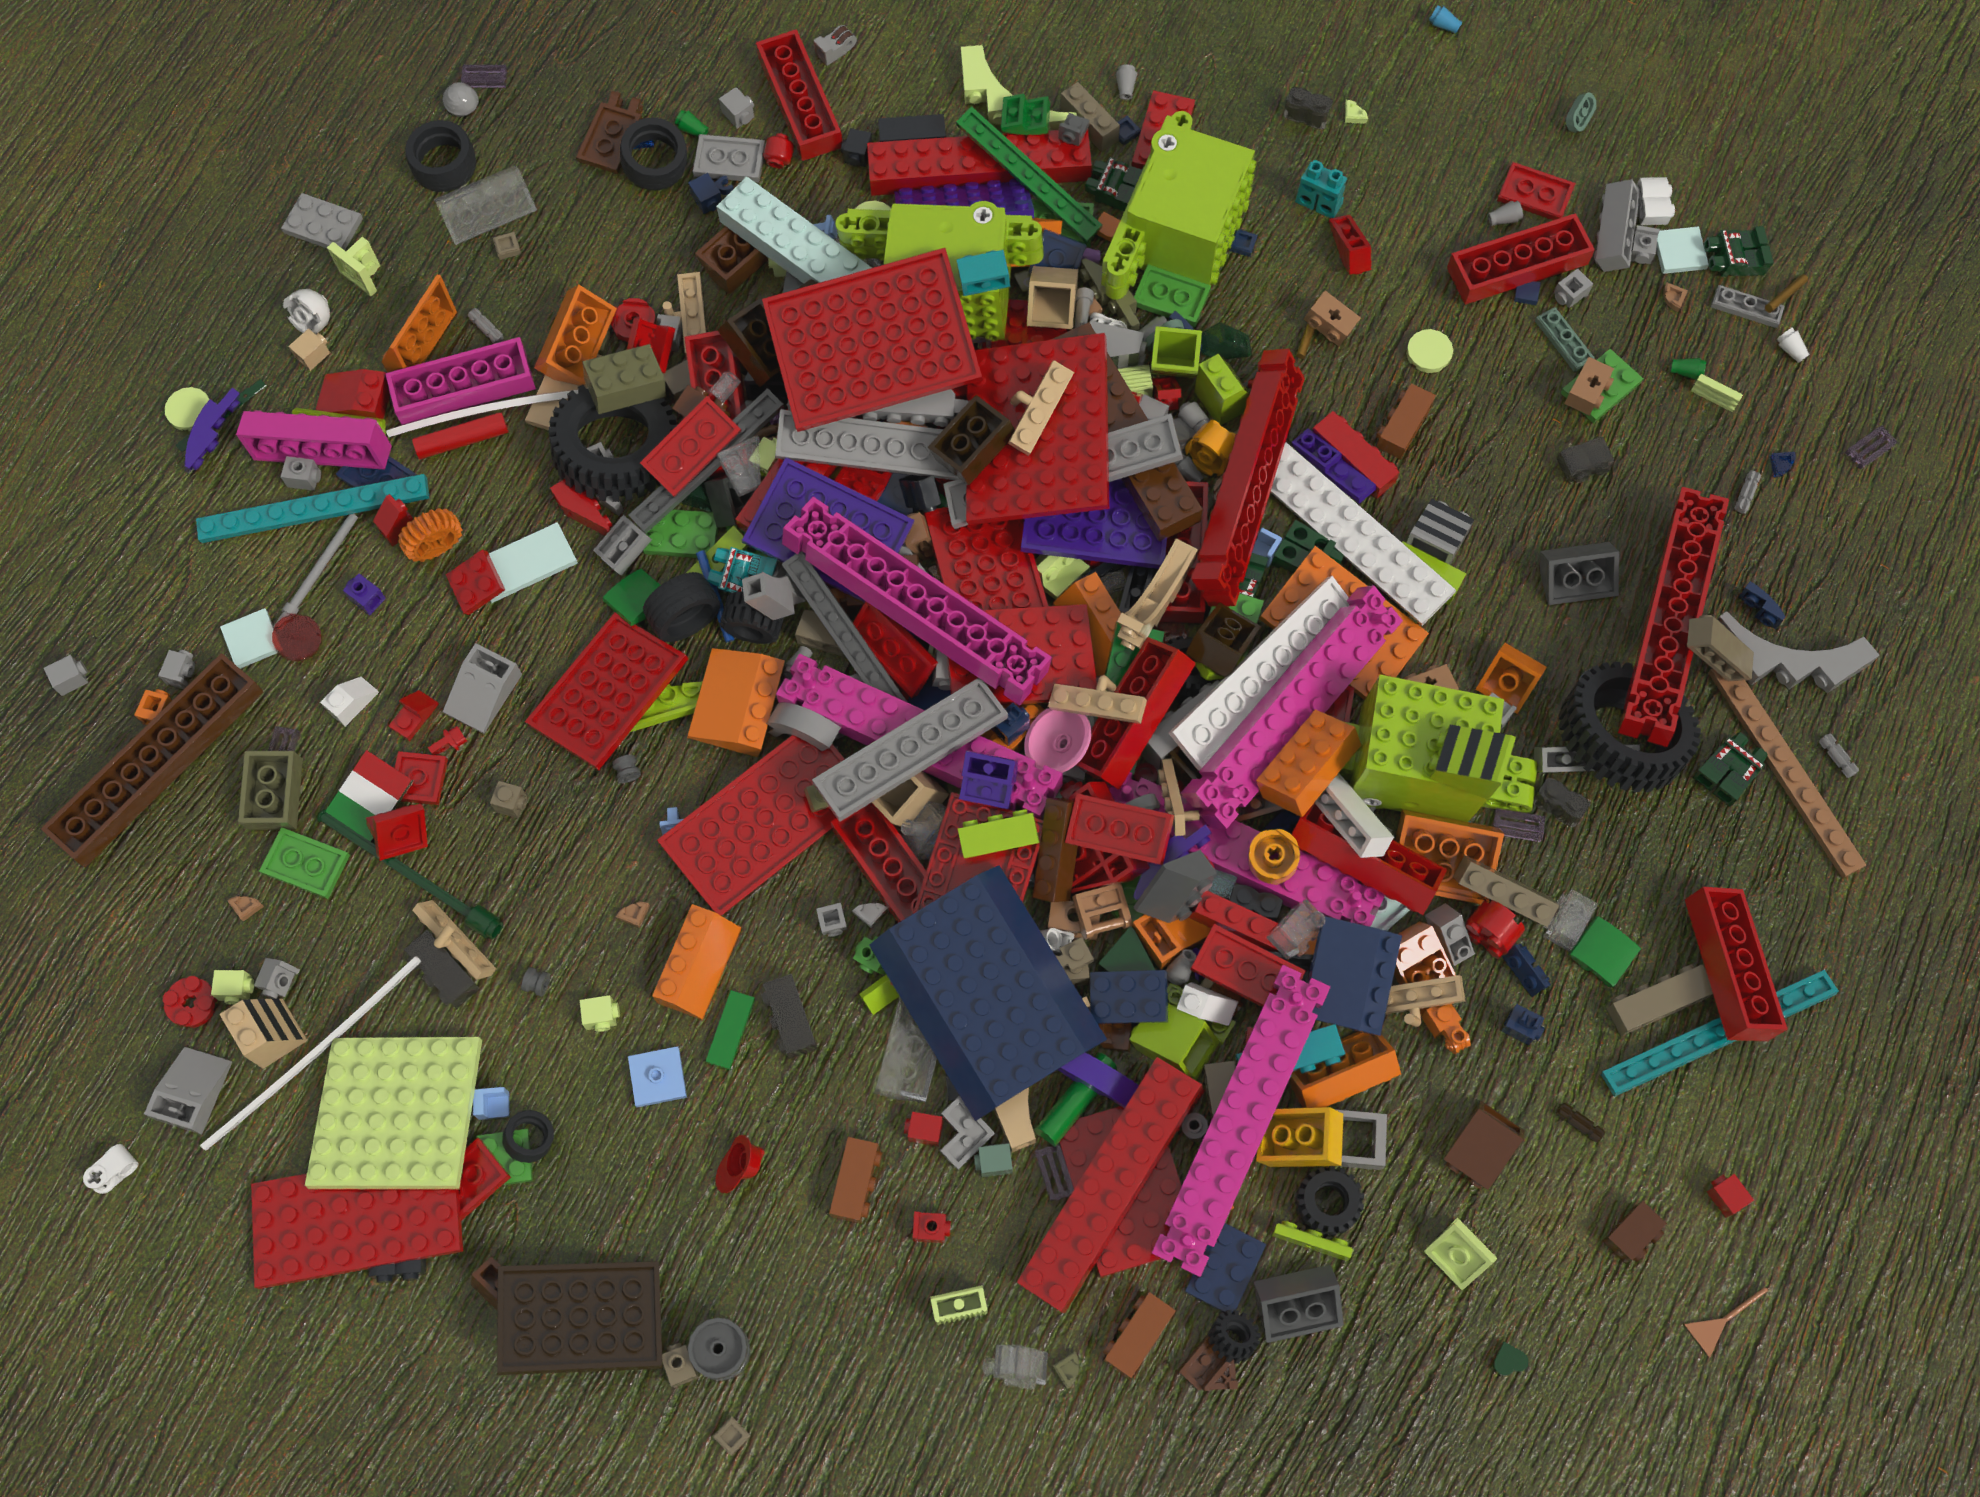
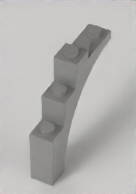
M779 560L773 577L763 572L742 579L744 602L772 620L795 614L794 605L806 601L801 591L782 566L783 562Z
M1728 612L1723 613L1717 619L1754 652L1752 679L1745 680L1750 685H1753L1774 671L1778 681L1788 689H1791L1812 675L1816 685L1826 693H1829L1871 665L1879 656L1865 637L1831 650H1794L1775 645L1754 635L1740 625Z

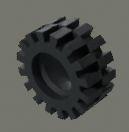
M1230 1310L1225 1311V1313L1222 1312L1208 1332L1210 1337L1208 1340L1209 1345L1214 1344L1212 1347L1213 1352L1218 1350L1220 1352L1218 1357L1221 1359L1223 1356H1226V1362L1230 1363L1234 1359V1364H1239L1240 1361L1245 1362L1250 1358L1258 1347L1261 1334L1257 1333L1258 1325H1252L1254 1320L1252 1318L1247 1320L1245 1318L1247 1314L1244 1312L1238 1315V1310H1234L1232 1313ZM1226 1330L1235 1332L1241 1338L1242 1343L1232 1340Z

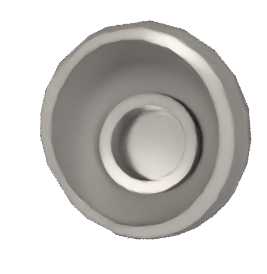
M462 82L453 83L443 94V104L452 115L466 116L476 109L478 96L471 86Z

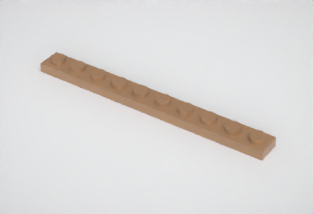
M1711 669L1708 674L1755 746L1762 748L1768 753L1765 761L1842 879L1864 868L1866 863L1745 680L1728 682L1718 672Z

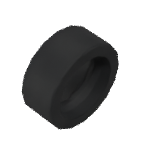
M525 1110L518 1112L509 1119L504 1129L502 1139L504 1149L511 1158L519 1162L532 1163L538 1161L547 1154L554 1140V1128L551 1121L538 1111ZM524 1123L538 1127L543 1133L542 1144L533 1150L520 1147L513 1139L515 1128Z

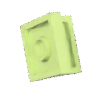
M361 237L347 251L334 242L327 247L339 272L371 297L377 289L370 276L377 271L380 264L369 241Z
M1042 554L1035 559L1043 589L1055 600L1074 581L1090 572V566L1081 559Z
M1458 1218L1424 1250L1461 1290L1466 1288L1497 1259Z

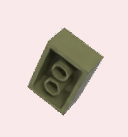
M650 344L582 361L584 380L598 414L666 397L665 378Z
M245 751L239 824L248 830H278L281 827L297 829L303 758L294 751Z

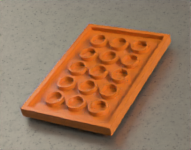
M1315 546L1258 619L1274 630L1305 598L1330 576L1334 577L1348 597L1357 588L1366 587L1367 585ZM1387 600L1383 602L1384 607H1392L1403 621L1392 634L1383 635V638L1386 640L1385 643L1348 685L1355 687L1354 693L1363 700L1366 699L1379 675L1396 678L1429 634Z

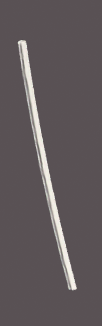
M570 391L533 395L465 408L386 430V433L389 437L425 426L478 413L525 404L560 400L562 398L568 399L567 393Z
M415 956L319 1045L200 1146L205 1151L240 1124L241 1121L332 1044L334 1038H339L401 982L421 960Z

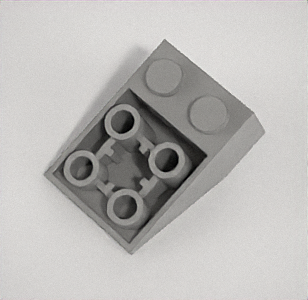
M475 643L461 665L443 713L484 734L522 676L516 663Z
M184 1047L154 1089L144 1115L156 1121L202 1135L232 1061Z

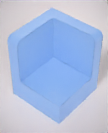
M1264 528L1260 529L1252 553L1268 558L1266 568H1269L1273 556L1281 544L1282 537Z
M505 1087L475 1089L473 1115L479 1120L509 1117V1091Z

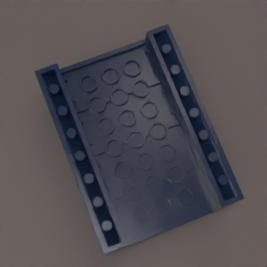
M1000 865L969 879L889 928L869 944L975 1121L1107 1040Z

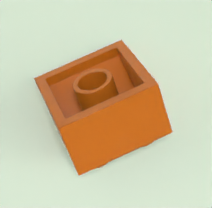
M1504 643L1475 690L1486 696H1490L1493 692L1501 699H1504L1509 705L1517 707L1514 713L1518 714L1547 667L1509 644Z

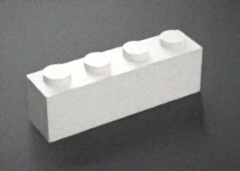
M1338 773L1314 803L1360 858L1384 856L1394 836Z

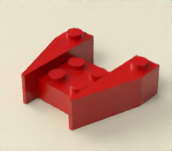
M1088 782L1068 798L1075 800L1076 793L1115 802L1106 782ZM1078 846L1071 894H1079L1113 884L1132 881L1150 867L1146 861Z

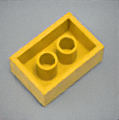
M1330 1107L1276 1109L1257 1150L1256 1161L1269 1167L1341 1166L1343 1113Z

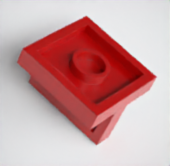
M634 318L626 350L650 344L662 373H665L675 328L656 325L640 318Z
M421 803L404 806L366 818V825L375 839L376 854L380 861L428 847L425 812Z

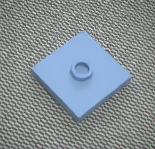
M678 1046L628 1056L636 1107L687 1098Z

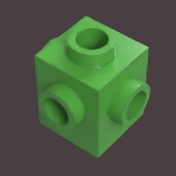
M864 936L863 940L856 946L853 959L861 963L859 968L870 974L875 971L886 975L869 946L878 937L875 936L874 939Z

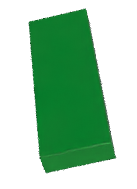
M730 991L705 1061L707 1064L731 1070L755 1002V997Z

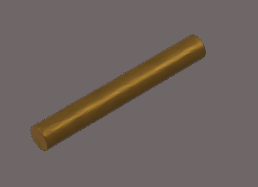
M1804 274L1800 275L1765 305L1766 312L1771 313L1803 286L1808 281V277Z
M1308 322L1296 354L1300 359L1305 358L1315 330Z

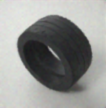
M643 118L632 123L624 132L620 144V161L625 175L638 187L651 191L664 190L677 183L682 177L687 164V146L681 131L669 121L661 118ZM658 140L668 144L676 154L674 160L667 166L654 169L638 164L632 157V151L641 142Z
M444 120L429 121L416 128L408 137L405 148L407 163L415 179L424 188L434 192L453 191L466 184L474 174L476 168L475 151L470 138L459 125ZM440 145H452L461 149L458 157L446 166L431 168L421 164L425 154Z
M689 572L678 575L655 589L645 601L643 612L652 629L662 641L675 642L690 637L708 625L718 614L721 605L715 591L701 573Z

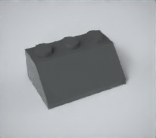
M1610 542L1540 551V575L1547 604L1554 605L1619 596V551Z
M1201 850L1165 863L1161 866L1133 908L1137 912L1167 923L1178 919L1183 921L1192 914L1191 909L1202 900V894L1212 887V881L1218 873Z
M1331 1265L1253 1281L1256 1304L1266 1343L1344 1326L1340 1287Z

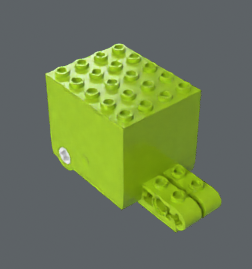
M1178 111L1172 117L1167 115L1161 130L1156 132L1152 138L1150 155L1103 259L1101 285L1105 286L1106 295L1114 300L1123 298L1128 292L1129 287L1135 285L1138 273H1136L1137 269L1145 271L1148 264L1208 285H1216L1220 274L1218 272L1220 266L1223 267L1227 259V249H1231L1232 242L1235 239V230H1239L1243 219L1241 216L1247 212L1249 207V197L1252 192L1251 185L1255 176L1253 173L1257 161L1254 160L1255 150L1191 130L1192 117L1185 111Z
M979 201L971 206L893 204L891 210L848 209V213L838 216L835 222L840 245L861 260L866 258L883 260L885 265L946 248L972 340H1005L1009 287L963 296L956 259L967 255L985 254L992 250H1004L1010 280L1011 264L1017 266L1033 265L1041 262L1044 257L1041 225L1037 221H1033L1032 216L1006 215L1005 208H997L995 204L988 201Z
M1379 675L1361 706L1359 725L1347 723L1356 728L1361 746L1339 774L1345 780H1350L1351 788L1369 808H1385L1400 812L1404 809L1469 822L1481 807L1511 813L1531 812L1535 792L1533 786L1536 784L1538 763L1528 758L1510 755L1503 782L1489 800L1430 779L1432 770L1429 769V764L1433 754H1438L1439 747L1436 746V742L1440 732H1445L1449 725H1456L1500 733L1504 699Z

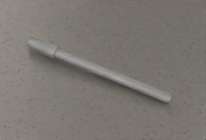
M355 514L348 515L290 603L287 602L281 611L283 613L273 626L275 630L282 632L289 620L296 616L299 611V605L357 521L358 517Z

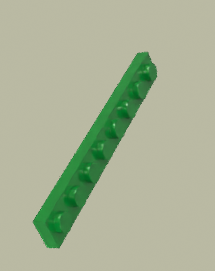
M972 106L956 121V126L1085 243H1088L1102 228V224Z

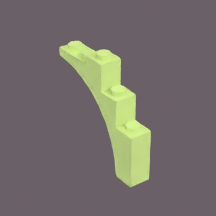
M982 45L961 47L965 104L987 102L988 122L991 124H1001L1003 97L1013 95L991 73L985 60ZM1050 110L1049 130H1059L1060 123L1065 122L1068 114L1077 115V112H1056Z

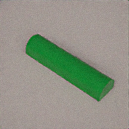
M1101 1052L1095 1054L1094 1057L1117 1071L1116 1064L1108 1056ZM1073 1081L1034 1129L1035 1133L1056 1147L1098 1094L1081 1082Z

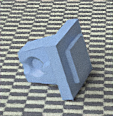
M831 215L826 216L824 223L813 224L833 240H837L838 233L835 221Z
M677 807L667 808V821H660L662 835L683 820L679 819Z

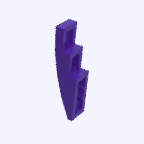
M1083 1053L1058 1069L1075 1082H1081L1097 1094L1108 1097L1124 1109L1139 1086L1088 1053Z

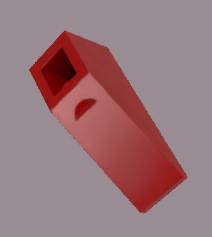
M565 479L550 487L554 499L567 517L604 536L613 527L607 515L602 516L599 510L601 507L595 497L593 499L587 497L586 490L581 494L575 491V484L570 488L566 485Z

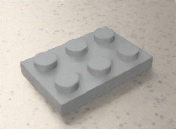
M700 134L693 168L694 177H700L708 173L714 179L727 176L728 180L742 181L747 176L752 181L759 183L765 140Z
M301 193L281 229L287 235L327 248L334 242L345 250L363 217L358 212Z

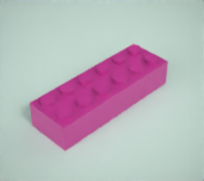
M520 337L385 373L394 411L401 425L536 389L527 354Z
M258 410L254 412L244 411L236 433L253 460L285 462L286 456L313 459L317 465L385 469L392 447L377 420L371 418L357 419L347 416L329 417L327 415L312 416L303 413L285 414L283 412L266 413Z

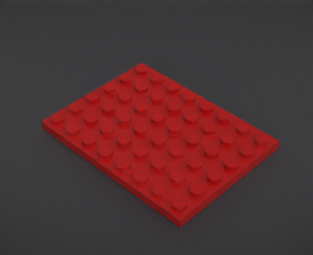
M946 248L762 299L797 432L983 380Z
M1105 333L975 350L983 380L967 384V401L971 400L975 395L979 396L1008 418L1014 429H1016L1028 407L1023 402H1020L1017 406L1011 404L1010 399L1018 391H1023L1033 397L1053 360L1073 371L1074 374L1031 454L1026 455L1007 443L969 486L966 484V522L968 525L1109 509L1107 337Z

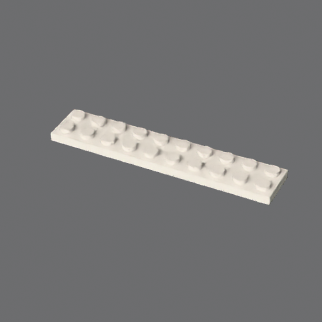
M1285 442L1270 493L1312 530L1323 535L1328 540L1335 541L1336 545L1334 548L1341 552L1346 560L1423 626L1456 593V589Z
M1333 576L1327 577L1233 669L1229 676L1225 677L1169 732V735L1198 771L1203 768L1341 607L1350 606L1346 602L1349 597Z

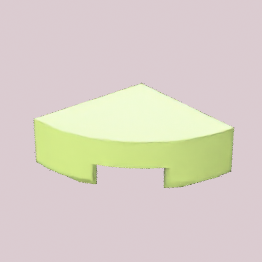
M1346 100L1345 123L1367 124L1368 117L1366 111L1356 105V102Z

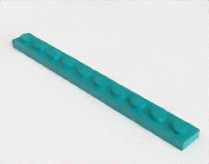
M425 474L196 518L198 540L201 543L379 509L385 497L389 494L395 500L400 499L404 504L430 499L427 477Z
M1823 970L1777 991L1776 994L1785 1019L1835 996L1839 990L1826 971ZM1718 1018L1604 1070L1601 1076L1615 1097L1737 1040H1727L1721 1018Z

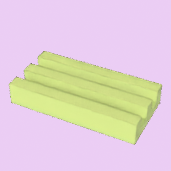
M1700 374L1691 392L1731 412L1734 411L1743 396L1741 393L1703 374Z

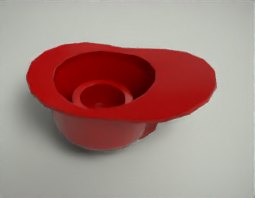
M745 1135L736 1137L717 1169V1190L721 1193H729L738 1185L741 1179L754 1177L760 1169L765 1151L751 1144L749 1138Z

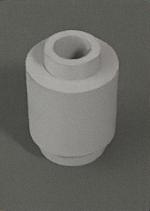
M1186 402L1179 408L1178 418L1195 432L1203 424L1209 422V418L1196 402Z

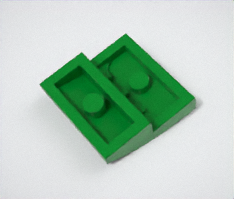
M1025 93L1003 97L1001 130L1019 135L1047 134L1049 132L1050 116L1049 97L1045 96L1027 100Z
M641 568L613 586L603 596V601L630 626H633L646 619L643 612L644 603L649 595L661 585Z
M1596 916L1568 955L1585 971H1592L1608 987H1614L1641 948L1612 924Z

